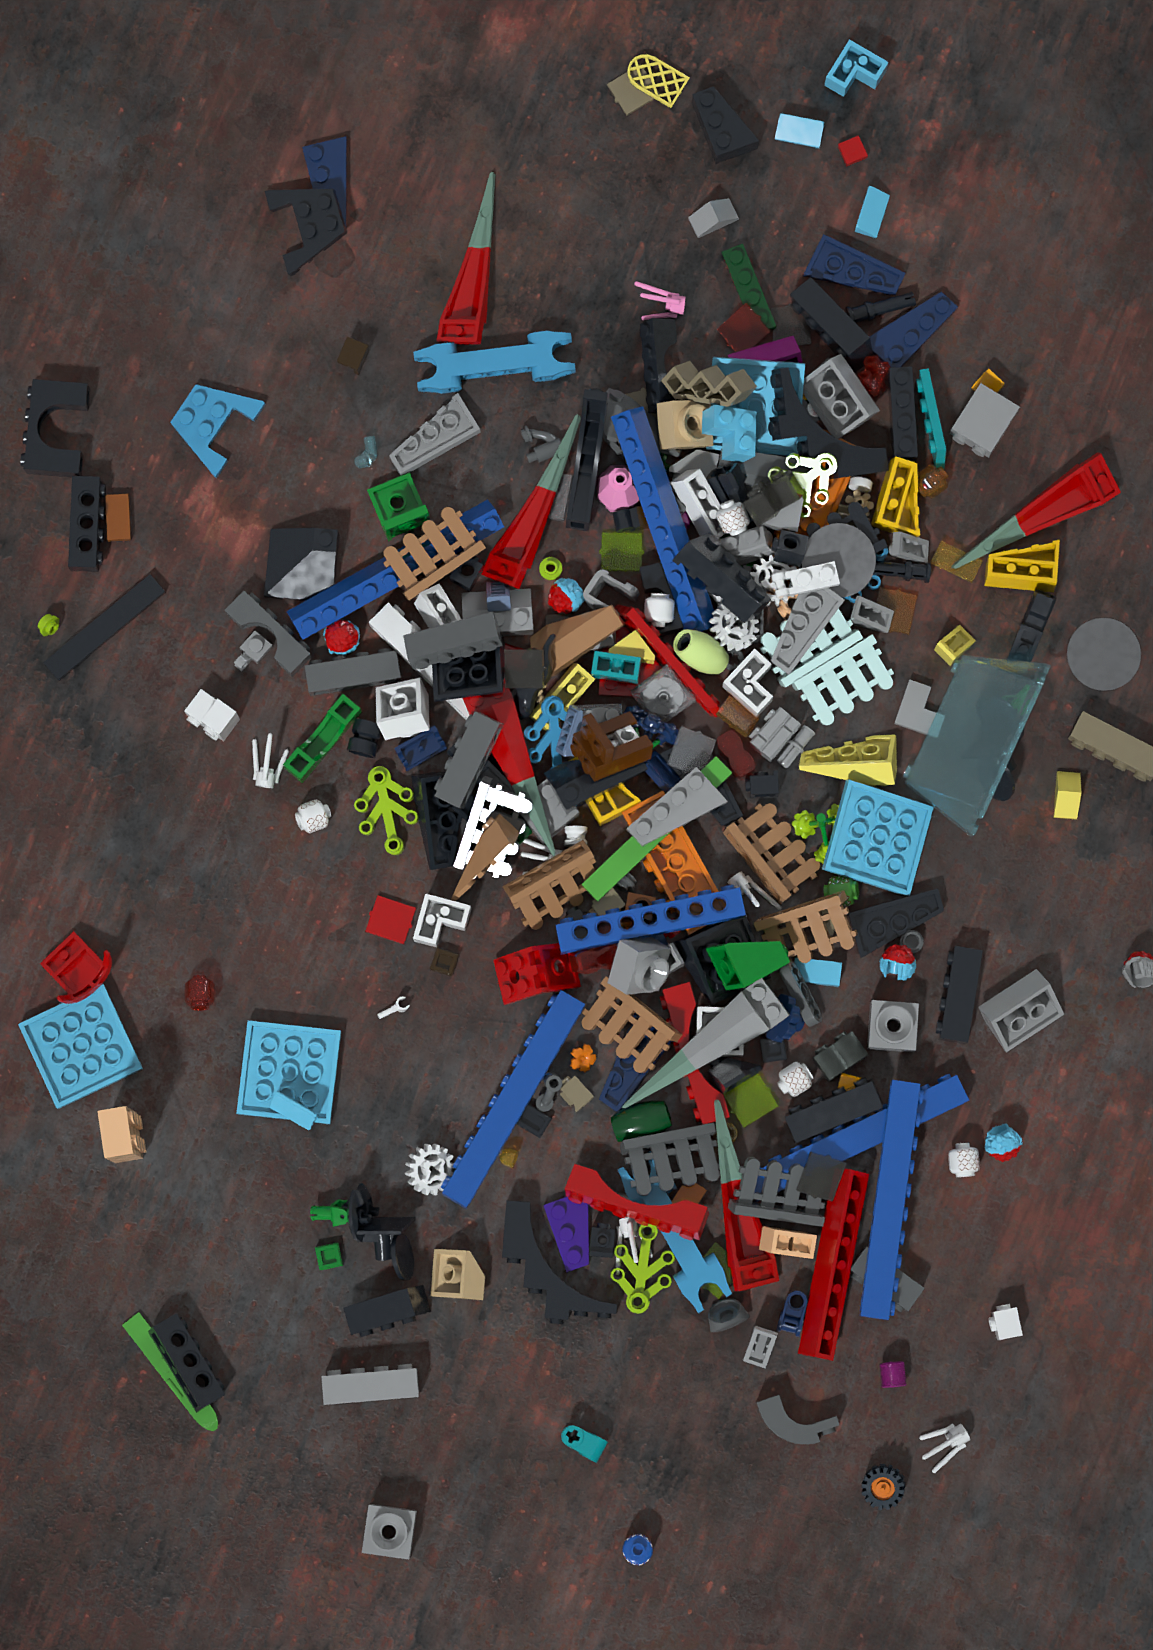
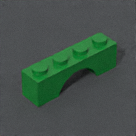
M342 694L329 709L314 733L302 745L297 747L283 764L284 768L303 783L351 727L354 720L362 714L361 708Z

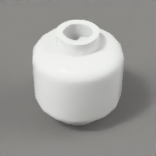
M652 593L651 597L645 599V620L651 622V625L654 627H665V623H670L674 619V600L669 598L668 594Z

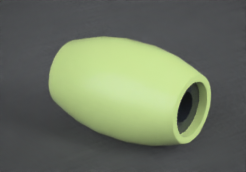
M685 629L679 632L674 639V651L683 662L694 670L706 674H719L727 667L729 655L725 648L721 647L720 643L712 636L698 630Z

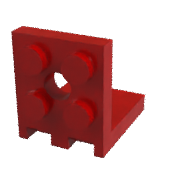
M559 943L531 946L493 960L504 1005L542 993L581 987L573 952L561 955ZM554 963L558 966V972L555 969ZM516 972H518V974H519V980H518V981H517V979H516Z

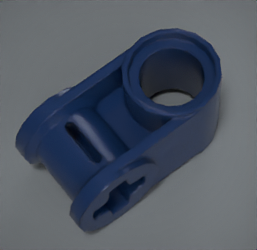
M794 1290L787 1294L778 1320L777 1332L782 1330L795 1334V1337L800 1336L808 1301L803 1292ZM795 1294L801 1295L803 1298V1304L798 1308H794L790 1304V1298ZM785 1322L795 1324L796 1326L785 1324Z

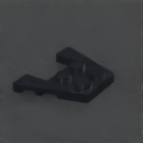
M334 189L264 191L270 211L275 212L291 205L294 209L304 247L283 255L288 275H295L298 272L297 270L307 262L310 263L313 260L312 258L321 251L327 250L347 234Z

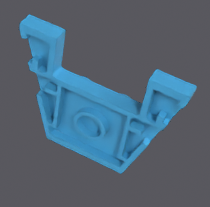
M195 384L170 423L204 463L210 473L217 478L228 460L210 449L209 446L234 410L255 422L266 404L261 400Z

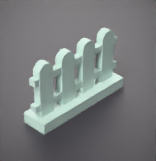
M838 609L829 621L833 630L826 633L825 629L821 631L801 658L800 663L795 666L789 675L775 665L772 670L775 674L780 672L781 675L777 677L780 685L783 687L789 686L863 639L859 630H851L850 626L853 625L851 619L846 621ZM784 620L780 624V630L782 632L784 630L787 620ZM769 632L762 634L761 643L763 647L760 648L763 654L767 652L770 658H772L781 635L776 638ZM838 635L839 638L832 642L831 638ZM818 647L820 651L812 654L811 651Z
M873 635L865 637L792 683L795 691L802 690L803 694L800 696L802 701L807 699L814 710L815 715L812 716L814 721L820 720L823 725H830L834 721L833 710L839 707L841 712L850 713L854 709L851 699L859 696L862 701H870L874 695L871 687L876 684L885 690L892 687L893 680L891 675L894 672L892 669L887 670L878 656L882 654L879 648L875 650L872 646L877 643ZM860 653L862 659L855 662L853 657ZM865 663L874 676V679L869 682L866 681L859 669ZM840 665L843 670L836 674L833 669ZM845 675L855 689L847 694L839 680ZM821 677L823 682L816 686L813 681ZM826 687L835 701L830 706L827 705L819 692Z

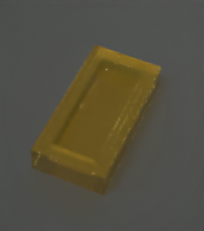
M941 541L931 563L972 583L983 561L975 559L957 569L951 568L966 553Z

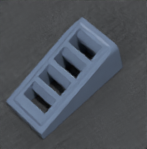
M498 581L486 582L488 611H510V586Z
M569 705L557 742L556 752L562 756H574L570 748L573 734L579 732L582 727L583 710L575 705Z

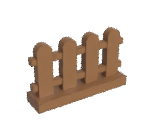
M451 507L442 509L441 517L444 521L437 526L431 520L424 521L422 524L424 535L418 539L412 533L405 534L402 540L405 548L398 552L392 546L384 549L383 555L386 561L383 564L385 567L389 565L392 567L400 579L396 582L398 586L404 585L407 589L402 592L407 600H411L486 548L481 540L475 542L473 537L476 534L473 530L468 532L460 520V517L463 516L460 510L455 512ZM446 526H448L457 539L452 545H449L440 532ZM427 539H429L438 553L433 558L429 557L421 545ZM461 546L464 551L456 555L454 550ZM408 552L419 566L414 571L410 570L402 558ZM442 559L445 564L437 568L435 563ZM423 572L426 577L418 581L416 576Z
M769 803L762 806L758 804L755 807L757 812L745 821L742 817L736 821L738 826L733 822L724 830L723 834L779 905H782L791 897L790 891L793 894L799 891L798 885L809 877L811 880L817 877L815 872L820 868V862L816 861L815 858L805 861L801 856L806 848L805 843L802 840H796L791 843L786 837L791 832L790 824L781 822L777 825L772 818L777 813L775 805ZM767 823L771 830L761 838H758L754 831ZM746 837H749L753 844H751ZM781 841L786 848L773 857L768 850ZM761 855H763L768 862H765ZM795 859L800 866L787 875L782 868ZM776 873H777V874L780 876V878L782 879L781 881H780L779 878L775 875Z
M581 840L503 886L514 908L520 907L525 917L521 919L524 926L530 925L534 930L540 929L543 925L541 917L547 913H550L553 918H558L563 914L561 905L569 901L573 906L582 904V893L587 890L582 884L577 886L572 876L580 872L584 881L587 880L596 871L592 865L596 863L594 855L585 841ZM558 884L561 885L565 893L557 898L552 889ZM540 895L545 906L537 910L532 899Z
M844 890L760 917L754 922L756 931L764 929L765 934L761 935L763 941H781L787 948L782 935L789 933L794 949L788 951L790 962L792 961L791 957L797 955L800 962L808 963L813 958L812 950L817 948L821 955L829 956L833 953V943L840 942L842 948L846 950L851 949L856 942L855 936L858 935L856 929H851L847 919L848 907L843 908L842 905L847 900ZM827 909L828 913L822 915L821 911ZM806 916L807 920L801 922L800 917ZM831 919L837 934L836 936L830 937L825 924L826 920ZM785 923L786 927L779 928L778 924ZM810 926L816 941L809 944L804 928Z
M606 976L600 983L605 987V990L599 989L596 993L599 998L590 1010L585 1008L582 1012L585 1015L582 1019V1027L586 1030H594L596 1026L601 1028L599 1041L602 1044L609 1045L614 1040L619 1043L616 1048V1054L619 1058L627 1059L631 1054L637 1059L633 1064L636 1072L645 1073L648 1069L653 1070L656 1067L653 1062L662 1050L668 1051L670 1048L668 1042H678L683 1034L634 994L626 995L608 984L609 977ZM617 998L623 1002L621 1006L616 1002ZM612 1007L616 1012L609 1022L605 1024L601 1020ZM635 1012L640 1016L639 1019L633 1016ZM629 1021L633 1024V1027L623 1039L618 1034ZM652 1026L658 1030L656 1033L650 1030ZM646 1035L651 1040L640 1053L636 1050V1047Z

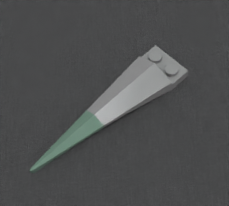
M763 978L759 979L739 993L642 1086L622 1108L629 1107L767 1032L790 1016L765 980Z

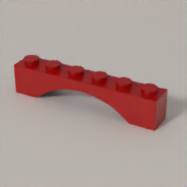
M690 982L663 989V996L659 997L662 1009L668 1010L670 1018L666 1019V1021L683 1034L678 1042L673 1041L676 1054L689 1042V1026L696 1007ZM698 1069L684 1076L688 1077L690 1084L686 1086L689 1099H694L697 1107L693 1109L696 1122L701 1121L702 1125L716 1122L715 1100L720 1101L725 1120L730 1118L724 1095L713 1088Z
M574 1164L565 1186L566 1197L576 1204L584 1202L590 1204L595 1210L604 1211L605 1209L613 1212L619 1218H633L638 1224L644 1226L651 1224L657 1226V1229L662 1232L670 1233L672 1231L687 1240H693V1238L700 1240L709 1216L707 1206L688 1200L661 1206L645 1205L630 1201L611 1190L596 1170Z

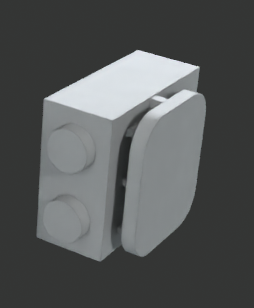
M980 383L950 431V434L953 436L952 439L961 445H969L978 456L984 457L985 455L989 458L1020 407Z

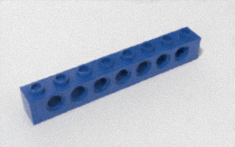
M734 885L721 887V891L712 893L711 890L697 892L698 896L690 898L688 894L674 897L675 901L666 902L665 899L652 901V905L643 907L642 903L628 906L629 910L621 912L619 908L605 911L606 915L597 916L596 913L583 915V919L576 921L573 920V917L559 920L560 924L556 925L561 955L619 943V940L651 937L745 918L746 913L740 887L735 888ZM722 899L726 904L725 909L721 911L715 910L712 906L713 901ZM692 904H699L702 906L703 912L700 915H693L689 907ZM671 908H675L679 911L680 916L676 920H670L666 912ZM653 913L657 917V921L652 925H648L643 920L644 915ZM628 917L633 920L634 925L631 929L621 927L620 922L623 918ZM602 922H606L610 925L611 930L607 934H601L597 930V926ZM584 927L587 929L588 934L585 938L579 939L574 935L575 929Z

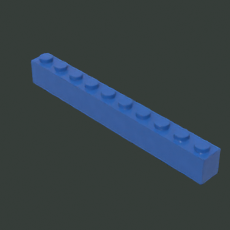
M644 407L629 409L614 415L611 419L684 630L689 629L702 632L714 627V624L709 622L714 617L712 614L714 609L708 591L705 589V583L698 577L693 579L687 574L689 569L682 563L677 565L672 561L690 540Z
M488 499L462 513L463 516L460 517L468 532L472 530L475 532L476 536L473 537L475 542L504 528L496 509ZM448 526L440 531L449 545L457 541ZM429 539L421 544L430 558L438 554ZM405 546L399 548L397 551H401L405 548ZM459 546L454 550L455 554L463 551V548ZM409 552L402 557L411 571L419 567ZM385 557L286 611L301 638L309 637L398 587L396 582L400 579L390 565L385 567L383 564L386 561ZM440 559L438 562L435 563V565H438L439 563L443 562V560Z
M560 990L558 995L555 993L552 995L547 1004L551 1008L546 1015L541 1014L536 1023V1026L539 1027L535 1035L530 1033L524 1043L527 1049L523 1055H517L512 1064L515 1067L511 1076L506 1074L500 1085L503 1087V1090L499 1096L496 1094L493 1096L488 1105L491 1107L490 1112L487 1116L483 1114L476 1126L480 1128L476 1136L471 1134L464 1146L467 1148L464 1156L459 1155L453 1165V1168L456 1170L452 1177L447 1175L441 1185V1188L444 1189L442 1195L465 1209L468 1208L585 1007L583 1002Z
M949 1073L937 1079L939 1084L930 1087L929 1084L920 1087V1090H924L923 1102L918 1104L917 1113H921L920 1124L969 1101L957 1075L951 1077ZM884 1104L883 1108L875 1110V1114L868 1118L866 1115L853 1119V1125L846 1128L842 1124L832 1129V1135L825 1138L821 1134L810 1140L811 1145L803 1148L802 1144L789 1150L790 1155L782 1158L780 1154L769 1159L768 1162L772 1160L778 1161L782 1165V1172L786 1173L789 1172L792 1164L798 1163L804 1168V1175L810 1176L811 1171L815 1167H822L826 1170L883 1142L887 1104ZM758 1176L755 1192L761 1193L764 1176ZM780 1179L778 1192L785 1189L787 1180Z
M892 1080L890 1083L859 1312L861 1317L889 1320V1316H894L896 1302L892 1301V1294L897 1292L899 1278H895L896 1268L900 1269L902 1255L898 1254L899 1245L904 1244L905 1231H902L901 1227L902 1221H907L908 1207H904L905 1197L909 1198L911 1193V1184L907 1183L908 1174H913L914 1160H911L912 1150L916 1151L918 1137L914 1136L915 1127H919L921 1113H917L918 1104H922L924 1090H920L921 1084L898 1080Z

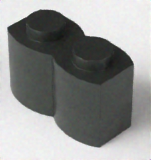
M846 1031L842 1032L834 1038V1044L829 1047L824 1044L814 1051L816 1056L813 1057V1060L828 1082L868 1056V1053L853 1031L849 1034Z

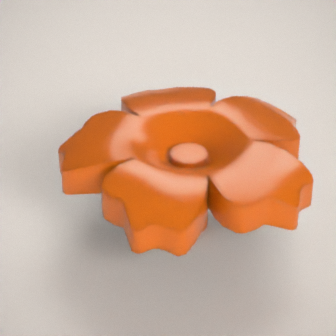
M584 1044L582 1048L572 1049L571 1055L575 1057L571 1059L570 1066L572 1069H579L584 1073L589 1071L590 1065H593L596 1061V1054L593 1053L590 1045Z

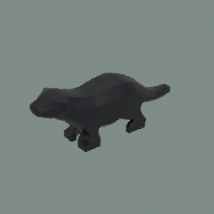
M551 634L547 639L541 653L535 647L528 648L522 657L524 660L530 659L528 668L524 670L523 674L518 672L517 675H514L512 673L506 682L516 686L519 700L517 712L519 720H523L533 713L538 693L551 679L553 672L551 645L556 638L555 634Z

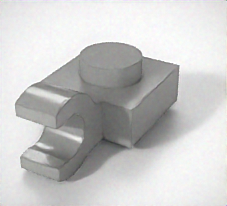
M254 631L240 646V650L244 653L234 662L235 667L242 672L252 660L258 664L273 647L272 644Z

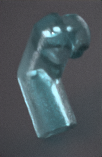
M375 436L364 438L365 450L360 456L355 458V465L358 468H367L376 460Z

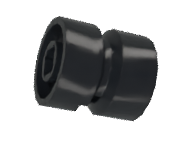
M355 719L352 727L354 736L349 738L347 751L367 758H376L378 750L376 740H380L382 735L377 723L364 719Z

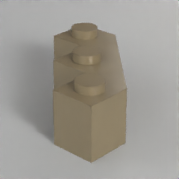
M691 361L674 366L661 380L675 399H690L694 402L706 404L716 403L726 407L744 401L757 388L744 369L727 376L723 374L717 365L698 372Z

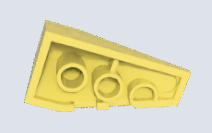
M896 735L865 737L866 741L853 744L852 741L844 742V746L834 749L826 746L801 753L799 769L871 786L895 785L897 773Z

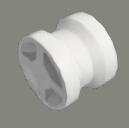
M565 826L567 839L564 840V846L571 847L581 840H584L587 844L585 834L587 833L586 826Z

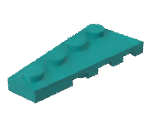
M929 368L921 369L919 371V379H916V389L918 393L921 392L922 396L920 407L921 412L925 413V431L929 435V450L932 453L935 472L942 471L945 467L946 446Z

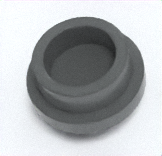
M628 873L616 886L623 892H633L637 881Z
M909 930L901 936L900 945H907V948H910L913 954L917 953L923 947V937L919 932Z

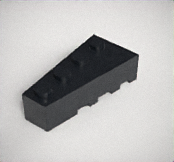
M811 277L790 294L792 302L790 305L794 312L798 315L801 314L805 318L807 325L818 333L825 344L836 355L842 354L854 373L874 358L870 337Z

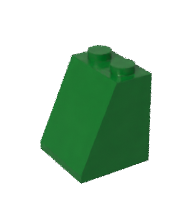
M781 941L726 943L706 948L726 990L745 988L790 963L788 950Z

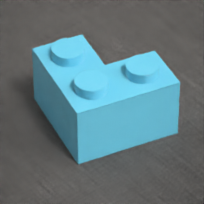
M849 39L826 76L825 86L843 97L855 78L876 89L887 71L889 62Z
M713 405L702 411V434L723 437L722 460L743 463L755 457L756 411Z

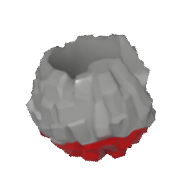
M1136 951L1130 954L1124 962L1122 974L1132 987L1146 988L1153 984V957L1151 954L1144 951Z

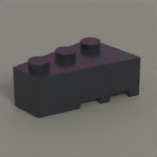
M424 1285L402 1289L343 1308L350 1334L359 1333L360 1338L374 1334L373 1329L380 1327L381 1331L394 1328V1323L402 1321L404 1325L416 1321V1316L431 1312Z

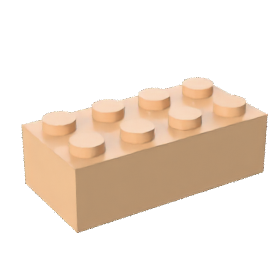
M127 1106L97 1111L104 1158L114 1163L143 1159V1153H146V1144L139 1133V1130L143 1129L141 1115H138Z

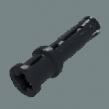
M911 291L874 303L865 301L863 305L852 308L847 306L845 307V313L855 323L864 320L873 321L875 316L915 306L916 301L915 298H912L914 294Z
M876 561L873 574L902 577L905 581H910V579L923 580L924 583H929L931 563L924 565L914 564L911 561L904 563Z

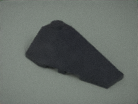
M430 772L411 776L414 802L419 815V824L429 870L453 866L458 842L457 833L459 823L462 821V817L450 807L452 804L435 797L437 792L434 790L435 785L440 777H444L446 772Z

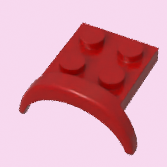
M73 931L40 964L68 993V995H58L56 999L61 1003L72 1004L86 999L103 984L111 971L112 957L110 952L105 950L102 961Z

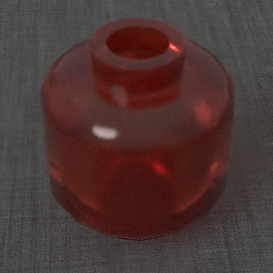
M205 975L193 976L184 986L185 1003L194 1011L208 1010L209 1006L213 1005L215 1001V984L213 981L207 979Z

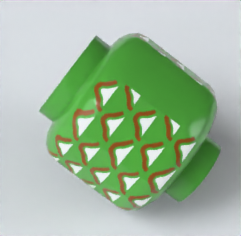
M844 876L831 877L828 885H824V896L844 890L847 900L842 905H853L855 900L859 898L858 882Z

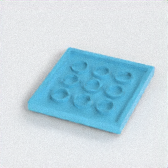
M713 357L712 366L717 365L725 376L744 369L757 386L744 401L729 406L756 411L755 452L787 456L791 453L798 454V437L772 441V436L769 434V418L777 416V411H775L773 405L775 394L774 388H772L770 383V377L772 375L771 370L789 367L793 387L802 404L805 363ZM713 436L714 446L706 447V449L721 450L723 437Z
M846 780L822 870L897 894L910 896L934 807L852 780Z
M104 984L80 1002L72 1004L62 1003L18 1024L57 1109L143 1069Z
M248 1021L236 1114L290 1120L270 1108L275 1092L279 1091L317 1113L318 1118L315 1123L330 1124L341 1031Z

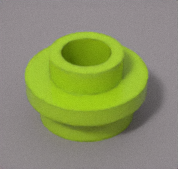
M554 557L545 558L539 566L541 576L547 580L557 579L562 573L561 562ZM548 565H554L555 570L553 572L547 571L546 567Z
M51 614L43 616L38 623L40 633L43 636L53 635L59 628V618Z

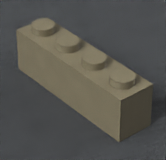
M1082 711L1068 737V740L1072 741L1071 744L1081 750L1086 748L1093 752L1092 755L1103 761L1106 758L1114 762V767L1122 771L1127 769L1133 772V776L1141 781L1146 782V780L1151 781L1153 779V746Z

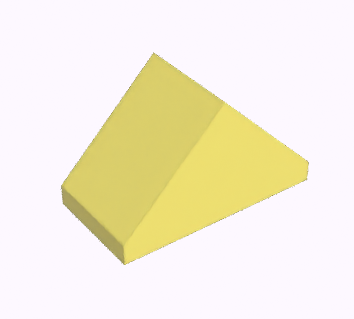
M959 625L940 640L934 650L951 666L976 640Z
M636 630L609 649V653L641 657L642 663L654 664L655 655Z
M1057 771L1053 818L1077 819L1082 793L1080 773Z

